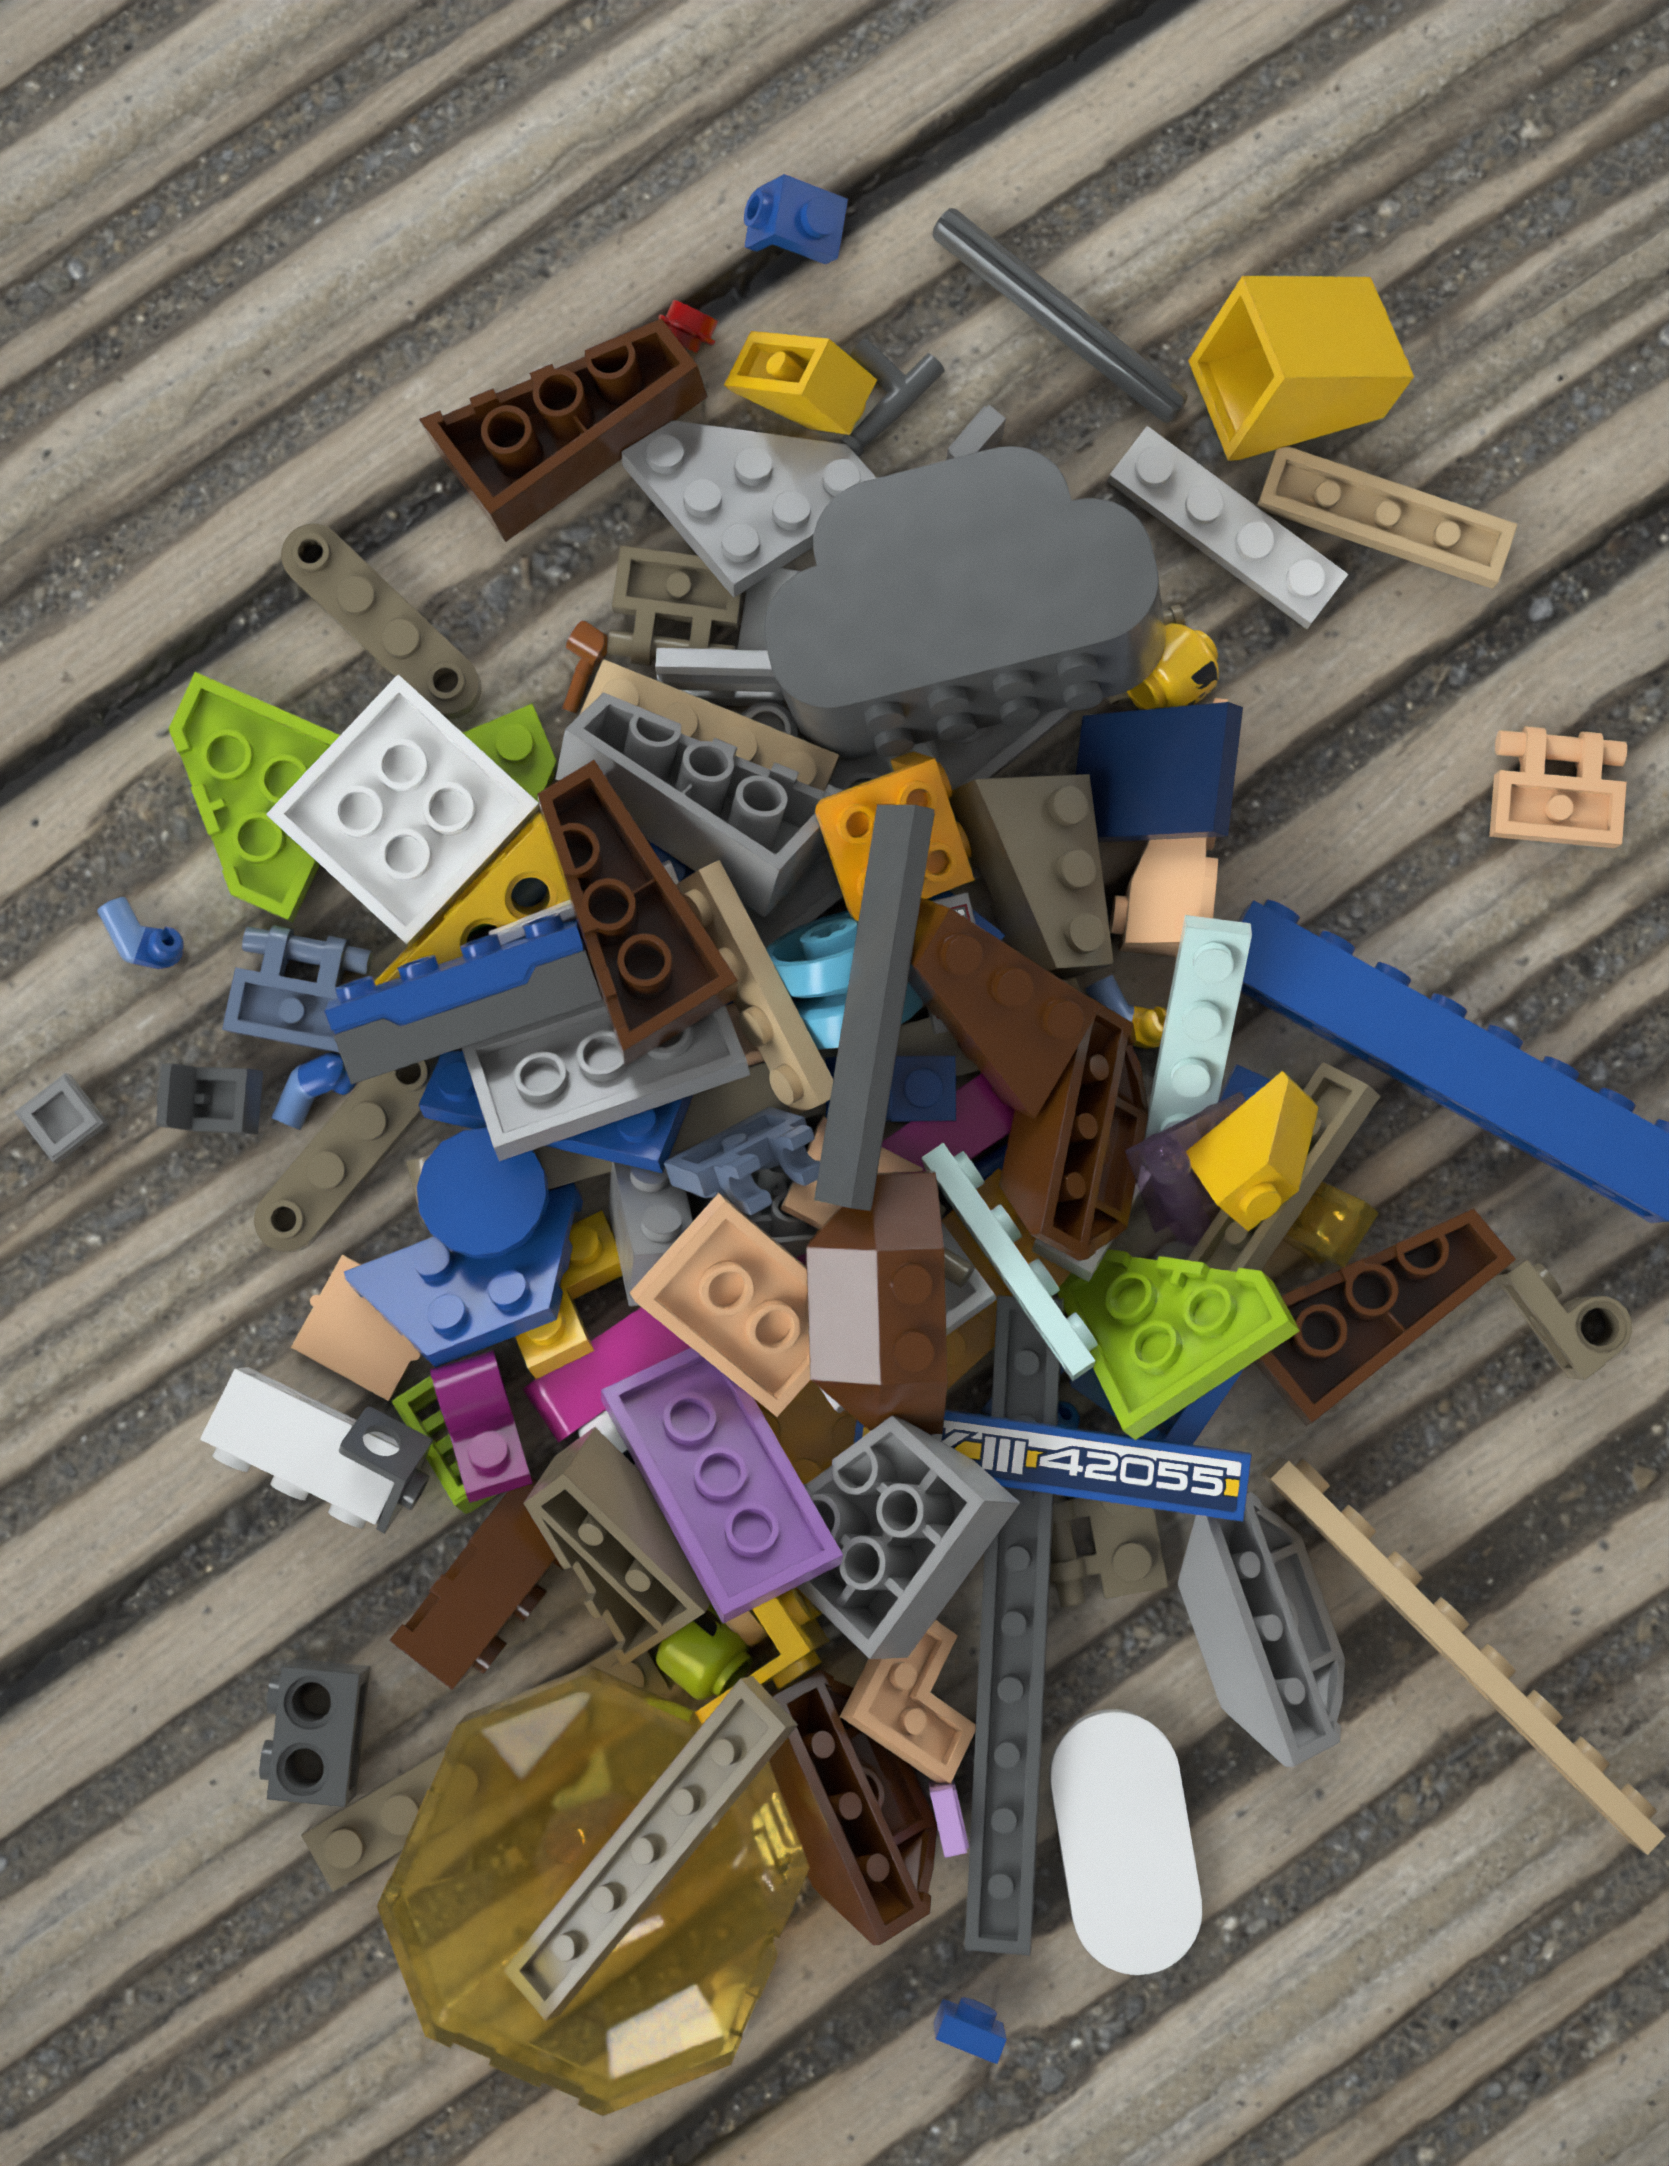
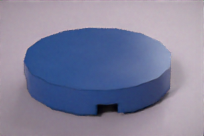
M487 1127L463 1130L441 1142L424 1162L417 1184L419 1213L430 1233L450 1250L475 1259L505 1256L526 1244L537 1231L535 1228L541 1222L543 1214L545 1215L549 1203L547 1174L534 1151L531 1150L499 1161Z

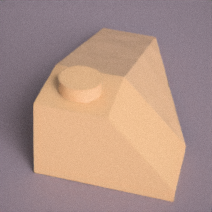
M1215 698L1212 703L1228 702V699ZM1216 837L1147 841L1126 886L1125 896L1115 895L1113 899L1110 933L1121 934L1119 951L1177 957L1185 915L1213 918L1218 858L1206 857V851L1213 850Z

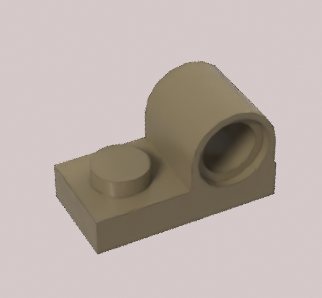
M1528 1259L1515 1260L1494 1277L1569 1379L1586 1380L1604 1367L1606 1362L1620 1353L1629 1343L1632 1334V1319L1627 1309L1615 1299L1607 1296L1576 1297L1561 1305L1556 1297L1562 1294V1290L1555 1278L1542 1264L1536 1263L1532 1266ZM1592 1309L1597 1310L1605 1321L1604 1335L1595 1344H1590L1581 1332L1583 1316Z

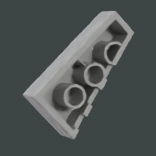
M604 692L565 728L555 778L559 781L592 760H595L647 840L695 872L720 860L741 902L763 917L767 916L827 850L815 814V808L821 799L844 791L828 785L824 792L797 781L799 772L774 762L770 770L735 756L738 747L714 738L711 742L699 741L681 733V724Z

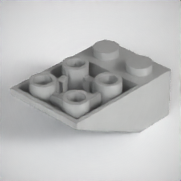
M683 1151L671 1152L668 1159L682 1153ZM612 1162L608 1209L628 1305L637 1306L638 1304L629 1292L714 1198H703L697 1194L672 1186L666 1168L662 1174ZM781 1165L769 1169H758L751 1173L755 1184L770 1193L773 1204L753 1215L744 1214L794 1257L805 1254L807 1243L819 1229L781 1210L793 1180L784 1172ZM727 1193L724 1194V1195H722V1196L725 1197L729 1202L732 1203V1201H731L730 1198L728 1197Z

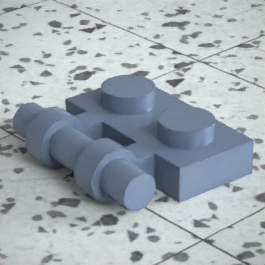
M273 925L270 930L248 926L244 932L242 950L264 955L261 971L257 972L235 967L222 1030L339 1053L333 1036L334 1031H331L324 1010L329 1001L338 998L335 989L341 985L342 976L345 971L369 974L373 960V951L350 946L349 939L328 936L326 941L296 936L294 935L293 928ZM289 960L319 965L317 983L284 977Z

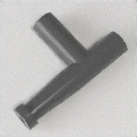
M867 338L860 341L852 350L850 357L877 379L876 383L887 394L850 435H845L840 440V443L847 444L859 457L864 452L863 448L899 418L945 372L942 364L932 354L927 353L905 375Z

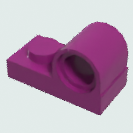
M490 1350L431 1368L430 1373L450 1434L469 1503L532 1484L533 1482L494 1351Z

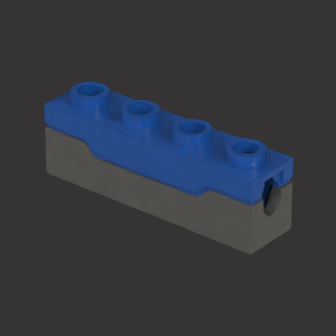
M560 913L547 915L524 924L523 929L526 936L501 945L497 934L485 936L460 946L463 954L462 957L438 964L435 955H430L398 967L400 977L375 985L373 976H368L337 987L335 991L338 998L329 1001L324 1012L331 1031H334L333 1036L351 1085L601 1001L602 995L576 918L563 922Z

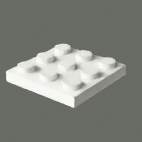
M397 675L266 815L411 947L539 811L540 805L400 675Z

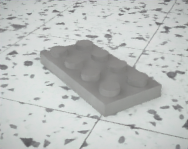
M603 998L601 1001L462 1047L488 1132L499 1161L750 1075L746 1057L725 1005L627 1066L624 1064Z

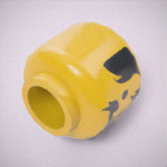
M1170 623L1165 626V647L1158 665L1142 683L1127 691L1133 703L1140 710L1195 705L1215 689L1219 680V669L1216 661L1218 659V651L1214 642L1207 634L1182 624Z

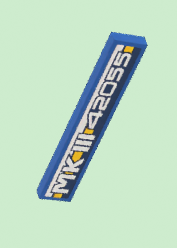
M945 1410L943 1434L931 1435L974 1460L1003 1487L1244 1521L1252 1453L1143 1437L1134 1440L1129 1435ZM856 1420L854 1443L870 1432L858 1420Z

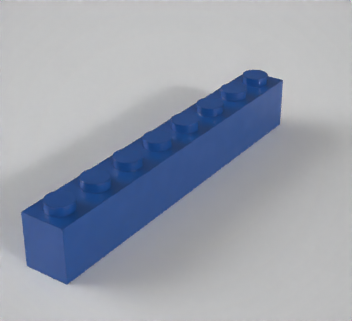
M1267 899L1264 905L1253 900L1244 909L1237 922L1251 923L1252 938L1241 987L1242 994L1649 1223L1669 1222V1122L1657 1119L1655 1124H1652L1632 1113L1636 1107L1635 1103L1613 1090L1601 1088L1599 1093L1576 1081L1580 1075L1577 1070L1558 1059L1545 1056L1543 1061L1534 1058L1520 1050L1523 1041L1511 1032L1495 1025H1489L1487 1030L1468 1021L1464 1018L1467 1010L1454 1000L1436 993L1429 999L1408 987L1411 978L1397 968L1382 962H1377L1374 968L1354 957L1353 953L1356 948L1345 939L1328 931H1322L1317 936L1297 925L1300 917L1288 907Z

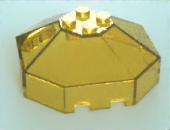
M591 1665L466 1714L456 1725L445 1749L446 1753L431 1787L427 1790L405 1840L406 1843L377 1904V1909L425 2037L449 2048L455 2043L491 2059L489 2062L490 2066L540 2088L541 2083L565 2092L579 2099L577 2105L601 2116L731 2065L743 2039L744 2030L756 2002L760 1999L776 1962L781 1934L810 1869L770 1762L768 1761L560 2016L545 2021L503 1970L703 1724L698 1719L695 1711Z

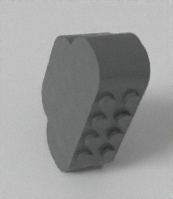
M1013 446L992 448L855 484L839 493L828 503L816 523L813 536L816 566L799 572L780 587L769 604L764 622V634L770 665L802 736L809 743L839 754V758L847 759L862 758L876 754L883 757L899 756L909 752L916 744L936 739L948 742L959 741L972 736L977 729L1001 723L1007 726L1024 725L1037 719L1041 713L1062 708L1074 711L1089 709L1098 705L1103 698L1124 693L1142 683L1158 665L1166 640L1157 564L1149 535L1141 521L1128 509L1111 501L1094 498L1071 500L1067 482L1059 468L1051 460L1033 450Z

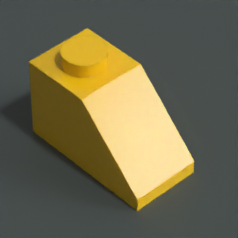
M750 331L724 386L731 392L810 430L850 435L855 423L864 413L866 401L877 379L828 338Z
M1282 1071L1185 1151L1183 1156L1217 1206L1249 1232L1261 1221L1275 1214L1283 1203L1299 1191L1319 1107L1308 1094Z

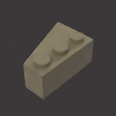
M1090 775L974 779L952 790V797L949 798L952 811L956 812L959 822L967 835L971 847V858H969L973 869L980 868L995 902L990 908L1000 931L1005 934V943L1058 978L1080 976L1113 965Z
M596 1427L558 1453L523 1504L562 1568L568 1569L573 1567L588 1592L584 1604L593 1618L603 1617L618 1642L613 1652L621 1665L625 1666L704 1614L711 1601L640 1471Z

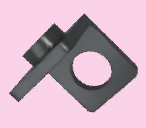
M367 1407L342 1440L339 1453L394 1482L376 1530L385 1534L401 1509L405 1507L412 1510L421 1497L430 1478L421 1469L433 1439L372 1407ZM374 1431L384 1432L396 1440L399 1451L389 1456L375 1454L365 1446L363 1436Z

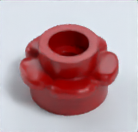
M673 299L667 315H659L658 319H662L668 325V328L682 346L694 353H698L702 342L709 346H713L716 342L711 338L719 321L686 304Z

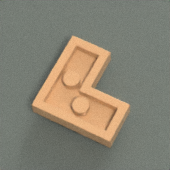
M935 1620L908 1658L868 1659L840 1717L936 1783L951 1784L976 1732V1724L930 1693L958 1636Z

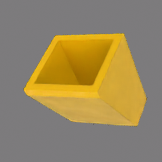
M1242 276L1188 360L1228 461L1242 460L1382 419L1414 378L1408 359L1403 352L1371 277Z

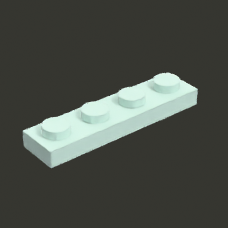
M1185 915L1148 1107V1121L1142 1147L1145 1154L1185 1159L1183 1153L1213 1129L1252 938L1251 923Z
M944 1143L922 1157L924 1168L926 1171L936 1172L937 1187L1071 1380L1074 1381L1093 1368L1095 1359L1089 1351L1098 1346V1343L1076 1312L1065 1318L1051 1298L1060 1289L1043 1263L1037 1258L1028 1264L1014 1245V1242L1020 1239L1022 1235L1002 1205L999 1204L990 1210L976 1189L985 1184L969 1157L964 1151L953 1157Z

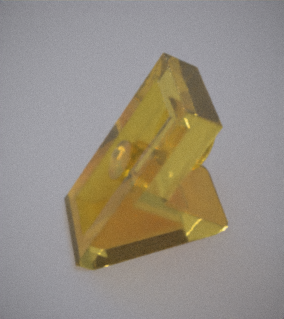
M1321 1182L1282 1241L1319 1264H1323L1327 1259L1345 1268L1379 1213L1367 1202L1325 1182Z

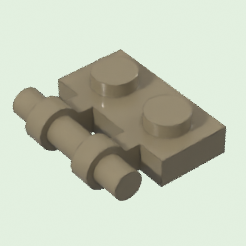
M620 545L612 609L614 613L636 616L634 633L617 630L609 631L607 654L631 657V664L651 666L652 660L656 661L657 648L735 650L733 645L711 643L713 626L738 629L743 592L733 598L698 555ZM657 619L692 623L690 640L656 636Z
M1054 1494L1050 1583H1056L1060 1607H1070L1085 1603L1081 1578L1099 1574L1102 1594L1105 1599L1169 1587L1153 1508L1077 1497L1066 1498V1496ZM1088 1516L1094 1552L1077 1555L1070 1520Z

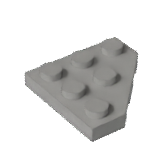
M673 420L621 452L622 466L733 598L813 548L816 523L828 503L845 489L876 478L847 444Z

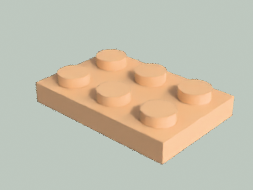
M718 1193L629 1293L638 1305L777 1417L811 1380L807 1269L796 1257Z

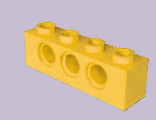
M540 811L510 840L411 947L408 946L374 981L375 985L399 978L398 967L426 956L435 955L438 964L462 957L463 954L460 946L467 943L468 934L478 925L491 924L499 928L570 900ZM537 878L546 884L547 890L544 898L534 906L525 907L518 905L511 898L514 886L522 879Z

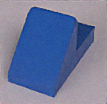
M896 1056L886 1122L956 1121L955 1056ZM826 1057L825 1064L832 1078H834L837 1057ZM830 1100L826 1102V1118L828 1116Z

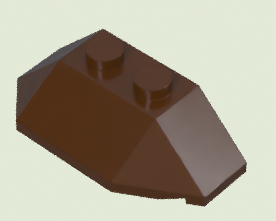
M1099 1002L1097 1003L1102 1007L1037 1117L1033 1119L1017 1110L1014 1111L999 1187L1031 1236L1078 1261L1089 1259L1096 1253V1250L1108 1244L1128 1227L1149 1111L1142 1069L1132 1046L1137 1041L1134 1024Z
M936 1172L877 1173L871 1210L840 1206L806 1245L810 1379L870 1431L889 1417L896 1416L930 1435L943 1434L948 1384L944 1242Z
M817 1670L771 1695L798 1726L761 1769V1772L812 1887L873 1946L881 1945L930 1914L931 1895L928 1894L934 1870L937 1823L911 1765L840 1717L854 1688L834 1680V1676L823 1670Z

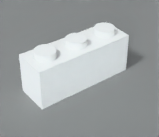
M249 1367L234 1369L200 1440L216 1447L212 1456L221 1463L243 1472H248L251 1465L274 1475L270 1485L275 1489L300 1500H306L308 1494L311 1493L332 1504L328 1511L331 1516L361 1529L364 1528L366 1521L374 1525L379 1523L394 1482L339 1453L340 1444L357 1421L356 1419ZM374 1431L363 1436L365 1446L375 1454L389 1456L399 1451L396 1440L383 1432Z

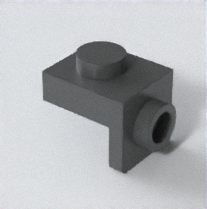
M175 1063L162 1064L157 1091V1126L193 1132L258 1135L263 1071L248 1068L194 1067Z

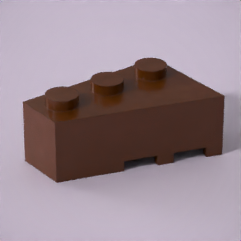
M921 898L908 983L931 1013L939 1017L958 1043L956 1045L967 1059L973 1061L992 1085L991 1089L1003 1104L1035 1119L1102 1006L953 909Z
M532 1475V1484L510 1490L505 1494L469 1539L467 1546L447 1572L441 1574L428 1592L430 1594L406 1625L401 1624L389 1640L451 1690L470 1673L473 1667L484 1675L507 1645V1642L498 1636L513 1616L524 1623L547 1593L538 1583L553 1564L564 1571L523 1504L538 1482Z

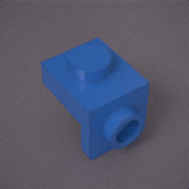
M783 174L758 187L749 197L744 211V223L748 226L745 248L758 252L773 244L817 262L828 264L838 259L848 199Z

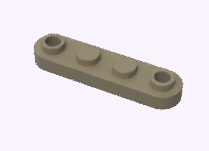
M306 524L294 529L287 536L281 550V560L285 571L313 601L394 678L400 675L447 719L460 718L474 709L480 699L482 686L480 677L473 664L334 531L324 525ZM314 545L322 547L323 553L317 562H303L302 556L308 547ZM452 673L458 677L457 686L452 691L440 692L437 690V680L443 674Z
M439 1055L417 1062L421 1068V1075L413 1084L407 1085L401 1081L400 1069L361 1081L259 1202L254 1214V1226L257 1235L265 1245L277 1251L297 1252L309 1247L422 1115L419 1102L439 1060ZM288 1207L296 1215V1224L290 1231L283 1232L276 1225V1216L280 1210Z

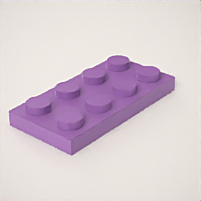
M693 1348L678 1353L601 1390V1401L723 1624L841 1565L843 1554L754 1398Z

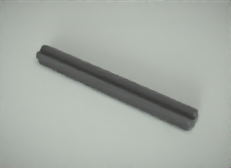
M949 208L938 219L932 234L935 241L1162 422L1169 423L1182 410L1188 397L1186 391L956 208Z

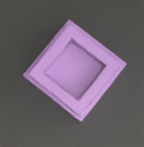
M952 1780L951 1784L928 1781L944 1857L967 1853L966 1849L969 1848L954 1780Z

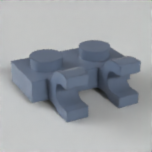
M769 1106L664 1161V1165L672 1186L697 1194L703 1198H714L718 1193L721 1195L727 1193L732 1203L740 1211L753 1215L773 1203L770 1193L755 1184L751 1173L758 1169H769L781 1165L791 1180L806 1186L818 1179L820 1161L812 1159L805 1149L804 1145L815 1139L812 1128L806 1125L805 1118Z

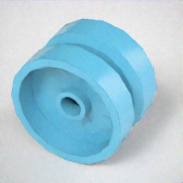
M848 910L824 916L798 926L778 937L766 948L817 1049L839 1047L858 921L850 916ZM907 983L901 1024L909 1020L923 1006V1001L909 983Z

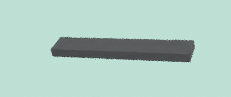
M877 805L815 1191V1201L868 1211L872 1207L935 814L934 809L918 805Z

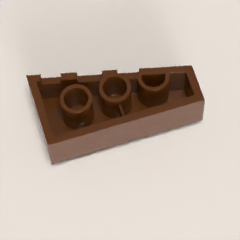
M658 319L586 349L585 357L555 369L553 364L547 365L529 373L531 379L498 393H495L492 388L469 398L471 404L445 415H442L439 410L419 420L435 449L503 540L507 542L620 461L623 450L670 421L677 420L708 396L698 365L664 321Z
M592 760L539 792L537 796L541 815L624 1064L627 1066L737 998L738 980L595 760Z
M1473 1208L1398 1242L1389 1248L1360 1259L1334 1273L1282 1295L1281 1297L1300 1331L1254 1361V1363L1304 1425L1307 1426L1514 1262L1516 1258Z

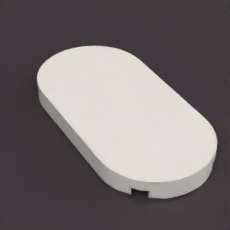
M1099 1710L1079 1718L1067 1730L1068 1732L1057 1744L1049 1766L1050 1789L1071 1916L1083 1946L1098 1962L1124 1974L1145 1975L1156 1973L1170 1967L1186 1954L1196 1939L1202 1919V1898L1180 1767L1171 1743L1151 1722L1127 1710Z

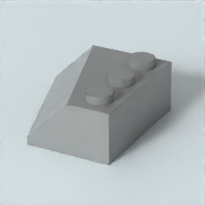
M891 1416L832 1460V1466L809 1483L803 1484L840 1548L843 1559L841 1565L797 1586V1588L869 1659L908 1658L1020 1502L974 1460L899 1417Z

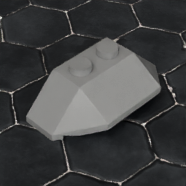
M1247 1492L1243 1522L1196 1515L1177 1584L1220 1706L1285 1767H1294L1340 1743L1341 1725L1337 1723L1343 1701L1345 1657L1302 1536L1276 1513L1261 1505V1500L1252 1492Z

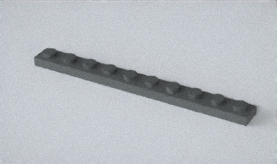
M998 1295L991 1416L1058 1425L1061 1364L1014 1296ZM1052 1298L1063 1313L1064 1298ZM1004 1487L1020 1504L984 1552L965 1950L1030 1956L1033 1939L1054 1494Z

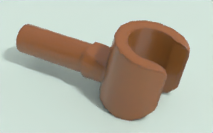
M580 621L576 625L565 646L566 649L581 658L574 669L575 672L562 709L577 714L589 676L592 675L594 668L607 655V635L586 621Z

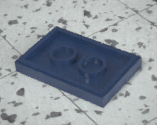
M1230 702L1083 715L1076 775H1090L1098 843L1228 836L1243 707Z

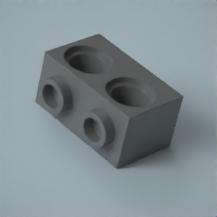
M292 1659L281 1666L280 1675H272L267 1694V1713L276 1715L273 1740H265L259 1766L260 1779L269 1780L267 1800L346 1807L353 1800L357 1792L370 1666ZM305 1683H319L327 1689L331 1697V1706L328 1713L315 1714L305 1707L302 1701V1689ZM298 1749H311L321 1757L324 1771L320 1779H307L297 1771L294 1759Z

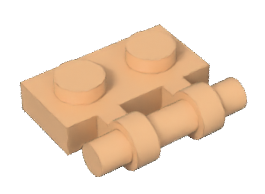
M1524 726L1522 732L1498 731L1495 741V754L1519 757L1520 772L1499 770L1494 774L1489 837L1617 848L1622 845L1627 782L1603 780L1601 776L1602 765L1624 766L1627 757L1626 742L1603 740L1602 733L1580 732L1578 737L1547 735L1545 728ZM1545 760L1575 762L1577 769L1576 777L1544 774Z

